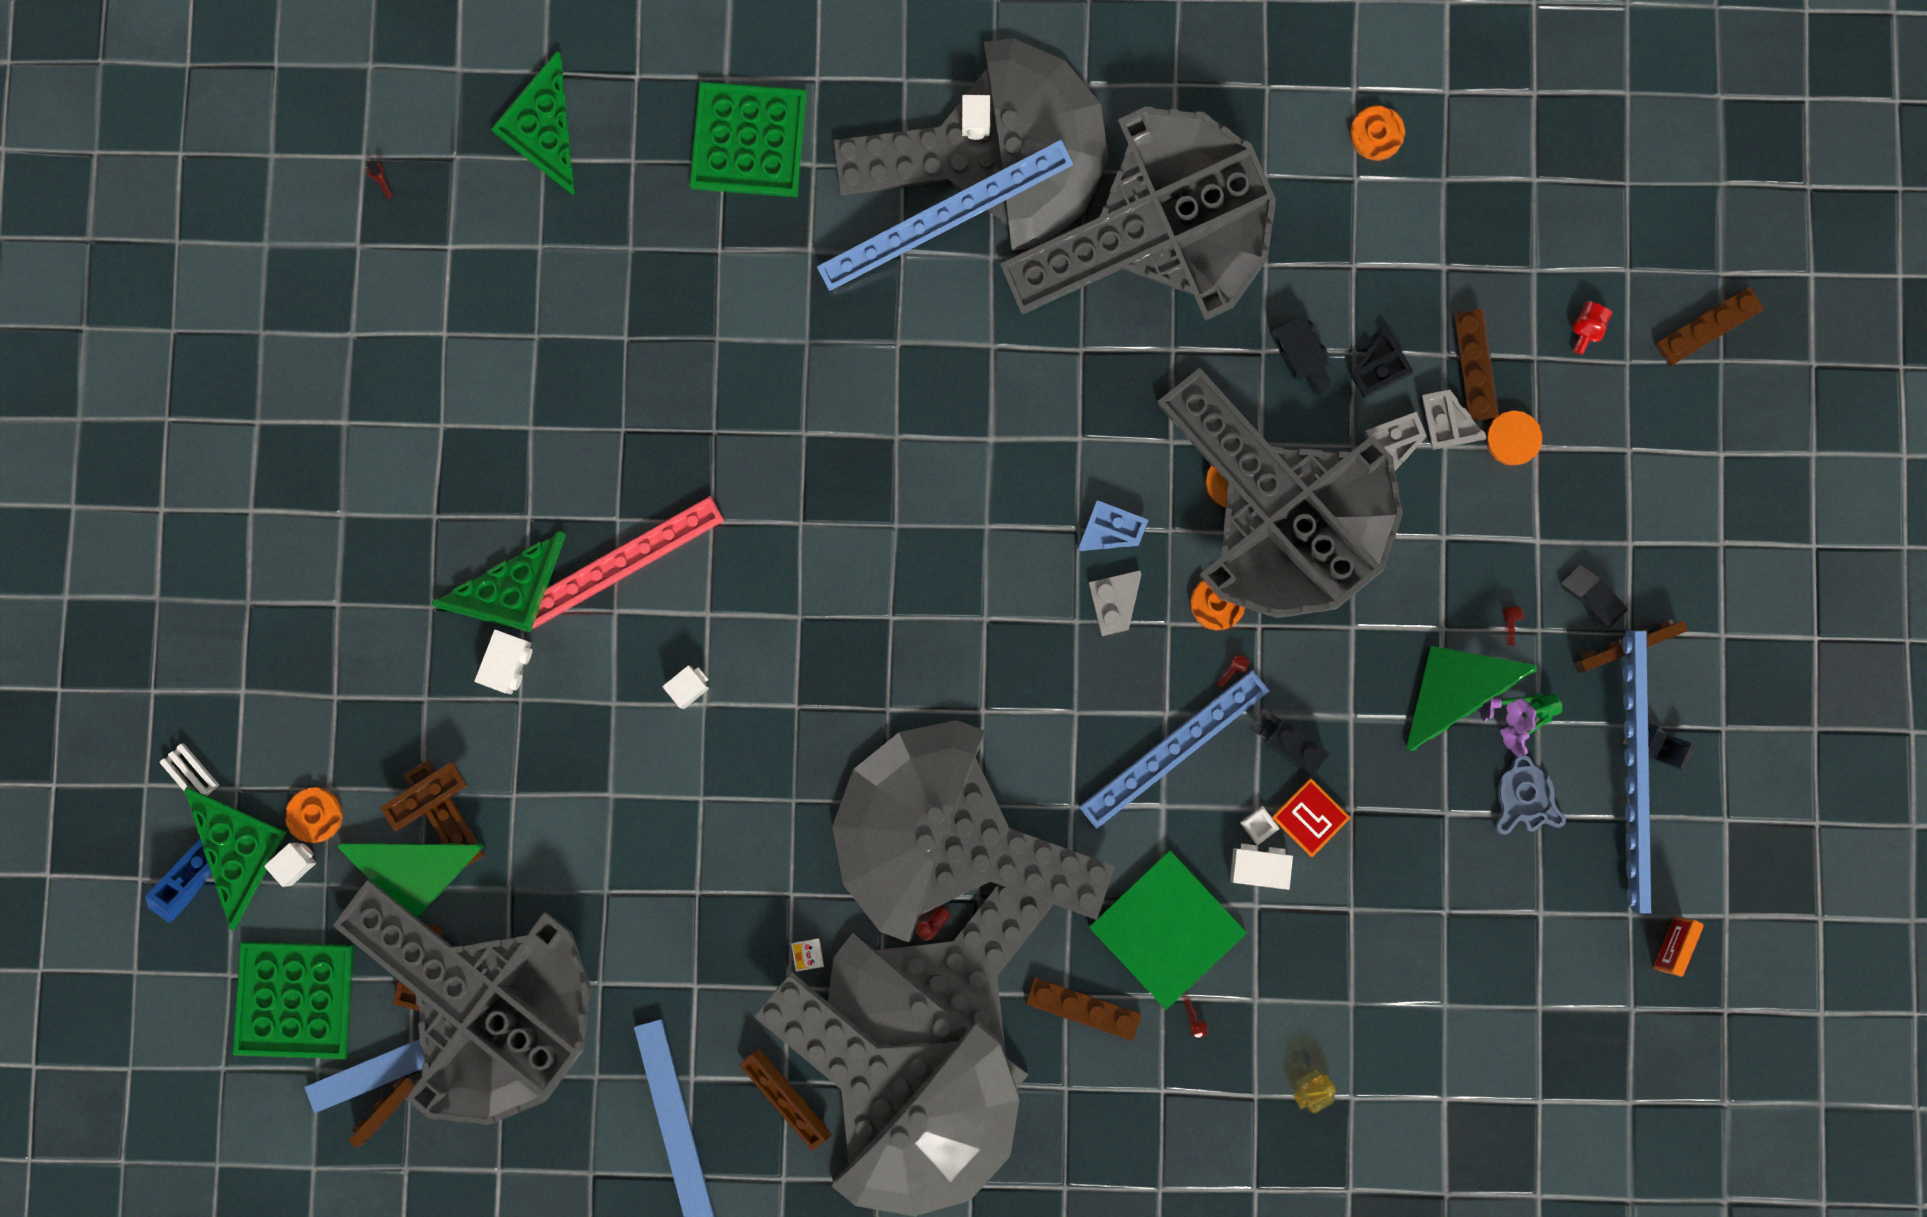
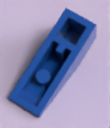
M201 838L146 895L148 908L169 923L191 902L212 873Z

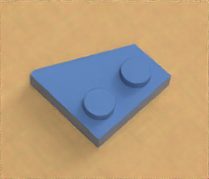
M1097 500L1078 550L1087 551L1139 546L1148 519Z

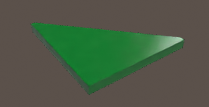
M556 51L492 127L491 131L573 195L575 187L561 54Z
M561 531L555 533V536L529 547L522 551V554L487 570L486 574L452 590L453 592L446 596L434 599L431 605L435 608L531 632L566 534Z
M1431 646L1406 749L1415 751L1424 742L1438 736L1450 728L1452 724L1463 717H1467L1496 695L1499 696L1516 685L1519 680L1530 673L1536 672L1537 666Z
M186 787L184 791L188 798L208 865L228 920L229 929L235 931L267 872L264 866L275 857L287 832Z
M344 842L338 846L369 880L377 884L417 918L422 915L484 847L481 843L397 844L381 842Z

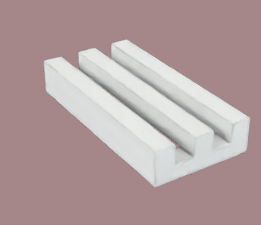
M185 744L178 745L175 751L170 752L166 759L163 758L160 761V764L183 791L186 787L194 789L172 764L173 761L201 794L208 796L219 786ZM181 754L209 785L207 788L204 787L179 757Z

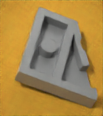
M1451 390L1422 395L1432 450L1486 439L1485 432L1477 426L1471 418L1472 416L1460 405Z
M1417 412L1364 432L1366 440L1373 435L1390 453L1394 460V470L1427 437Z
M1141 570L1088 583L1101 637L1129 630L1140 583Z

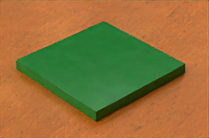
M699 82L690 188L798 197L807 90Z
M1170 850L1108 907L1097 920L1088 926L1165 1010L1247 934Z
M240 942L233 1055L326 1059L348 1058L355 945Z

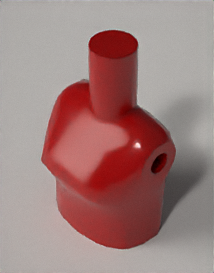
M1585 302L1580 315L1572 326L1573 331L1579 335L1573 349L1575 353L1583 355L1589 341L1599 342L1603 338L1607 323L1613 313L1611 310L1595 302Z

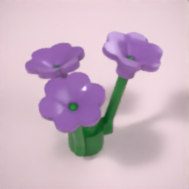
M1539 693L1533 696L1505 699L1493 697L1477 710L1480 712L1481 719L1487 721L1494 716L1493 708H1501L1502 705H1507L1508 714L1506 720L1510 726L1502 728L1500 733L1506 747L1511 749L1517 757L1528 753L1525 740L1529 738V735L1544 724L1552 722V717L1561 714L1563 708L1561 700L1556 694L1552 693L1543 696ZM1527 702H1534V703L1532 704V707H1531V706L1528 705ZM1534 718H1540V720L1535 723Z

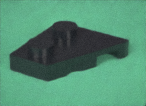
M1385 328L1373 346L1365 353L1361 362L1351 372V378L1365 399L1412 375L1414 370L1389 329Z

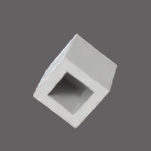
M963 95L962 136H968L969 139L974 140L990 136V95Z
M688 665L667 682L663 688L679 708L685 709L709 689L705 683L709 679L699 667L694 670L693 667Z
M299 842L289 843L264 867L282 887L292 886L316 864V861L312 858L313 852L308 846Z

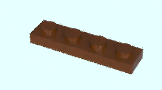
M1749 286L1657 342L1655 346L1668 366L1671 367L1763 311L1764 307Z
M1481 308L1455 314L1468 413L1472 416L1471 418L1474 422L1499 417L1485 312Z
M1673 618L1657 624L1658 630L1649 633L1648 629L1641 630L1646 631L1647 647L1689 631L1685 621L1674 623ZM1622 639L1606 644L1607 650L1598 653L1596 649L1580 654L1581 660L1574 662L1577 673L1588 671L1626 656L1622 648Z
M426 760L403 776L411 788L435 773L436 770L431 762ZM452 797L425 813L443 843H478ZM481 849L466 867L484 857V851Z
M1034 977L1026 1002L1028 1006L1131 1041L1134 1039L1142 1015L1128 1008Z
M759 1048L739 1064L812 1151L832 1135L825 1123L816 1116L807 1102L798 1095L789 1084V1081L781 1075L771 1063L769 1057L763 1054Z

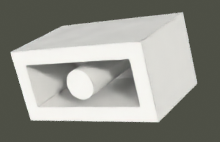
M494 630L474 682L507 694H512L513 690H517L521 684L522 675L520 672L523 664H527L531 658V642Z
M1241 844V849L1233 848L1230 882L1289 890L1293 856L1285 855L1286 849L1269 847V852L1258 851L1257 845Z

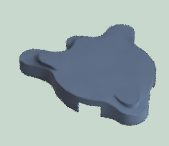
M1516 756L1512 761L1511 767L1502 775L1498 783L1497 797L1501 813L1495 823V830L1500 834H1509L1519 821L1524 823L1525 829L1529 832L1536 831L1545 823L1552 827L1561 828L1566 823V817L1558 810L1555 804V791L1550 777L1538 769L1528 756Z

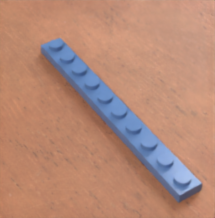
M1059 140L818 265L817 268L829 291L1074 164L1062 140Z
M1627 630L1626 637L1622 641L1623 652L1626 654L1623 679L1627 682V693L1623 696L1624 708L1627 710L1624 735L1628 738V749L1624 752L1625 764L1628 766V777L1625 778V791L1629 794V805H1626L1625 808L1626 820L1629 822L1626 846L1630 850V861H1627L1626 864L1627 876L1630 878L1627 902L1632 910L1641 914L1651 913L1646 631Z

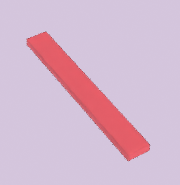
M710 496L548 587L532 629L722 523L724 519Z

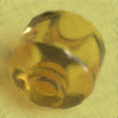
M1315 1070L1295 1082L1297 1092L1293 1094V1097L1301 1110L1306 1107L1309 1112L1317 1113L1335 1101L1334 1094L1337 1093V1090L1327 1073L1321 1074Z

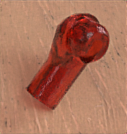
M941 906L927 922L923 921L917 925L916 933L922 940L933 939L943 924L950 918L951 914Z

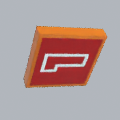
M1311 778L1271 817L1310 857H1313L1350 819Z
M1674 916L1653 968L1682 977L1703 929V924L1693 919Z

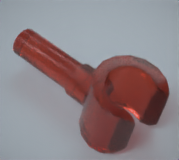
M376 161L380 168L378 174L370 173L369 168L366 166L367 174L377 181L386 198H392L393 195L383 177L384 170L382 165Z
M1519 606L1506 608L1503 612L1508 627L1509 646H1515V622L1523 620V611Z
M1241 655L1235 656L1228 671L1216 684L1222 688L1236 670L1245 673L1250 660Z
M1190 998L1184 1000L1189 1015L1191 1034L1194 1037L1207 1036L1206 1021L1197 1022V1016Z

